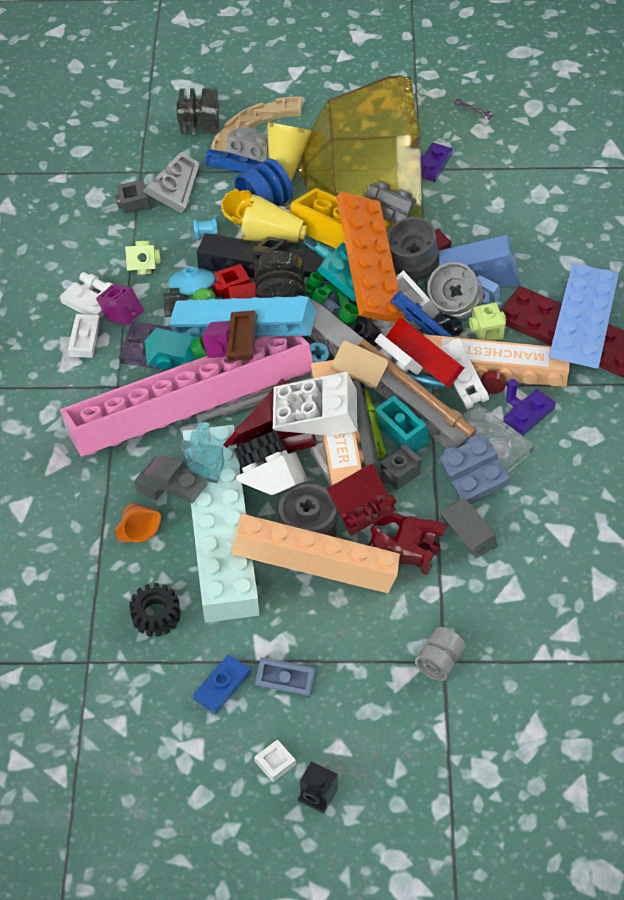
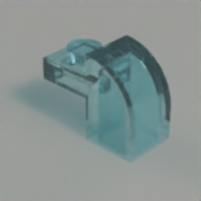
M199 421L196 431L191 432L190 441H181L183 464L186 469L205 477L207 482L218 484L224 466L223 447L209 445L211 441L210 424Z

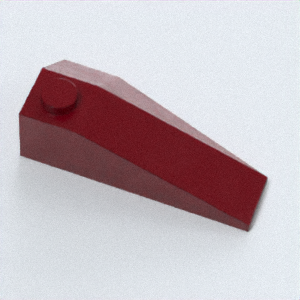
M282 378L275 386L288 383ZM274 388L225 441L223 445L226 448L273 429Z

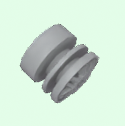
M447 262L440 265L432 272L428 280L427 292L430 300L444 315L465 319L472 316L473 307L480 306L483 302L484 290L475 273L465 264ZM455 291H458V292L461 291V292H462V295H461V296H458V295L455 296V295H454V292H455Z

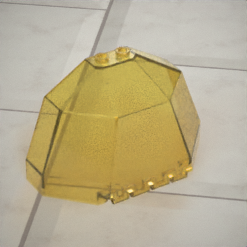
M403 75L387 76L328 100L311 128V136L300 160L303 164H299L300 177H304L305 187L309 191L318 188L334 196H337L342 191L366 197L370 183H377L380 180L390 184V189L398 192L399 189L411 192V197L417 199L411 217L421 218L420 144L415 140L419 137L411 77H403Z

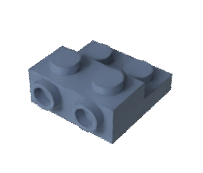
M474 435L466 441L465 445L459 448L449 447L443 452V456L439 457L442 467L459 498L465 497L470 504L511 484L508 474L486 435L482 437Z

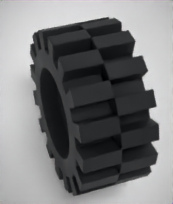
M273 431L246 442L233 450L241 468L252 463L263 461L266 457L282 452L285 449L277 431Z
M154 583V588H150V585L147 584L144 591L139 588L137 595H132V602L129 603L130 614L134 627L138 628L140 633L143 634L146 630L147 636L152 637V632H155L156 637L161 636L160 631L164 630L165 634L170 633L169 627L176 628V621H180L181 611L178 596L175 595V591L172 588L168 590V586L165 584L160 588L159 583ZM153 604H162L166 607L165 611L157 616H149L145 613V609Z

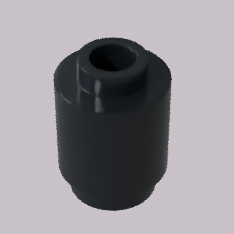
M359 318L352 323L350 328L373 347L378 346L375 340L382 332L376 325L366 318Z

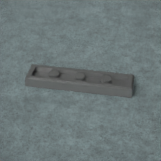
M355 380L352 382L357 389V425L365 465L367 466L372 463L379 477H381L382 472L366 395L360 382Z

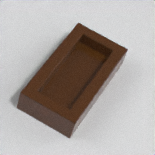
M255 310L231 312L226 357L229 361L253 359L258 316Z

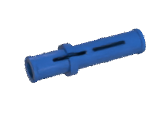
M402 291L397 292L391 299V303L405 314L407 320L414 321L427 334L453 337L452 334L425 313L419 303L411 301Z

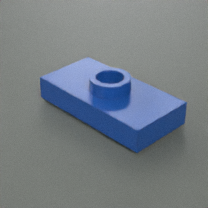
M228 654L193 694V699L214 714H217L251 674V669Z

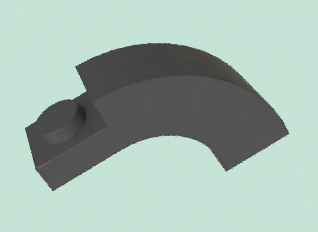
M168 456L152 458L137 476L134 483L136 491L154 500H157L164 491H168L190 503H194L208 485L205 477L186 469L182 461Z

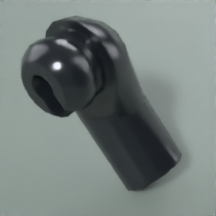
M442 315L434 319L445 330L451 332L453 336H458L463 331L462 323L457 318Z

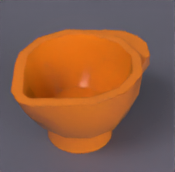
M136 503L128 505L124 509L121 522L115 530L117 539L124 543H140L149 540L158 530L161 514L158 511Z

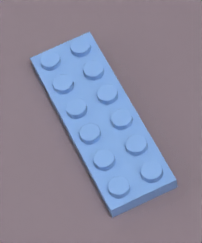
M572 263L549 358L598 369L619 273L607 269L589 267L585 264Z

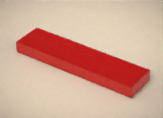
M401 317L386 335V338L449 388L465 368Z

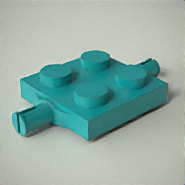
M319 242L313 250L323 257L324 260L317 271L354 302L356 297L345 243L342 242L337 249L329 251Z

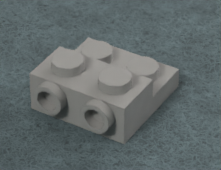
M236 128L227 136L226 152L263 162L269 159L268 134L258 132L255 128Z

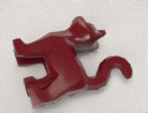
M391 513L373 523L370 528L372 536L368 546L399 553L400 564L416 565L420 567L423 574L428 575L432 567L431 560L433 555L437 556L440 545L435 541L436 536L442 537L445 534L447 524ZM396 523L398 531L395 538H390L375 526ZM420 546L426 547L429 550H424Z

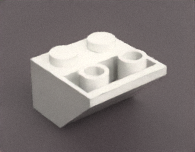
M287 450L266 457L267 463H264L263 460L243 467L244 473L236 476L239 482L270 495L286 491L293 486L308 481L297 453L288 454Z

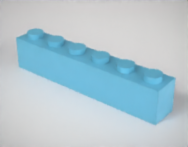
M304 296L218 300L189 299L186 301H176L169 326L176 333L198 338L203 335L210 322L230 321L231 312L255 310L258 315L255 337L311 336L317 310L310 298Z

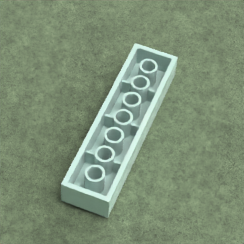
M234 425L183 431L187 469L205 477L208 483L194 503H191L205 623L259 616L253 560L230 554L234 532L240 515H246L242 483L236 478V476L240 475L239 461L233 450L237 448V445L235 444L228 448L223 445L233 434Z

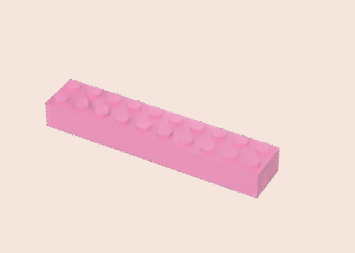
M302 336L255 338L253 359L229 361L227 357L207 358L205 356L62 408L60 412L67 434L80 456L92 455L108 446L119 445L124 440L141 437L151 430L165 428L175 421L189 419L194 414L213 410L218 405L234 402L248 394L258 393L266 387L276 385L282 378L288 380L293 377L304 376L307 372L311 371V363H313L310 345Z

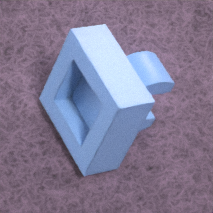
M478 275L477 278L480 280L484 290L482 304H490V301L496 303L501 297L499 285Z

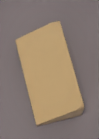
M344 340L330 368L341 373L348 372L350 377L376 389L386 372L389 360Z

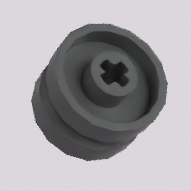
M303 483L291 487L283 494L279 501V523L332 537L336 536L337 509L325 487L317 484Z

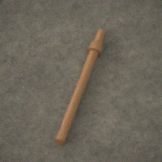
M365 339L359 343V347L389 360ZM389 360L386 370L445 417V422L453 428L457 427L469 438L475 435L477 430L462 419L463 415L455 409L451 410Z

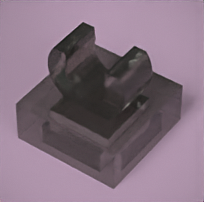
M170 288V293H164L165 317L172 316L176 301L188 300V295L180 294V288Z

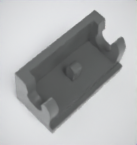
M465 497L440 513L441 517L453 529L475 558L498 547L494 532Z

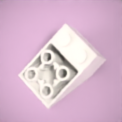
M348 372L275 386L273 399L274 431L327 436L357 431V389Z

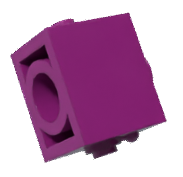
M111 285L96 297L109 322L129 325L144 312L132 287Z

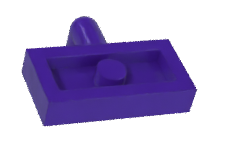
M411 137L409 158L419 162L415 169V176L436 182L452 156V148L432 142L425 155L418 153V137Z
M510 379L507 384L506 401L514 408L504 416L503 423L520 436H524L555 409L556 402L538 389L522 401L516 397L517 380Z

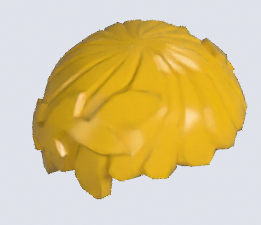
M238 189L226 193L221 203L224 216L230 222L242 225L247 206L252 207L254 201H250L254 194L249 190L239 191Z

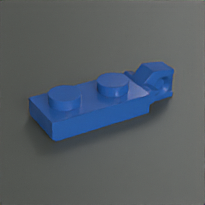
M209 149L206 152L207 165L215 168L217 166L224 167L229 171L244 172L248 169H254L255 165L262 163L226 151Z

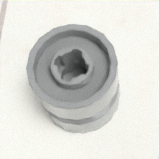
M437 627L427 640V645L421 649L415 658V664L429 678L445 681L453 670L454 663L464 653L466 644L454 631L444 627Z

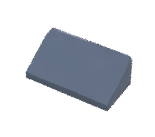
M260 657L255 685L311 696L318 667Z

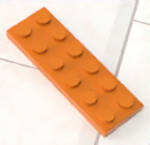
M341 191L336 196L359 316L396 323L400 317L405 319L404 313L391 303V299L399 292L380 201Z

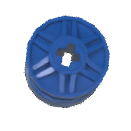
M271 158L255 165L254 169H248L237 175L234 180L235 189L239 191L249 190L252 194L260 196L278 207L290 201L293 197V187L286 171L276 160Z

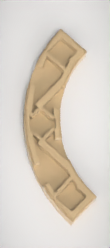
M302 97L277 98L275 102L267 104L261 102L239 112L224 124V128L220 133H217L212 142L211 149L225 152L227 136L236 128H255L275 119L300 117L302 113Z

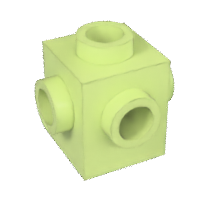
M135 241L136 246L125 247L127 270H137L138 274H151V269H156L157 264H160V250H155V245H150L149 241ZM142 253L147 256L145 262L140 259Z
M497 303L473 307L472 317L469 318V326L471 331L476 333L478 340H503L506 318L504 312H500Z

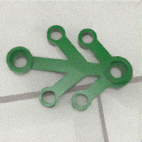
M312 272L307 282L310 286L316 288L312 295L313 300L324 304L328 296L336 292L341 307L338 312L339 320L347 325L354 323L359 316L357 302L355 305L350 303L348 297L331 282L319 288L325 277L319 272Z

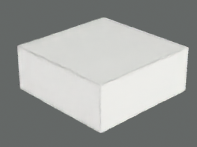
M278 740L254 757L255 763L273 783L296 766L295 758Z

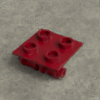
M372 463L326 488L350 536L396 511L394 506L397 503L396 499L392 494L388 495Z

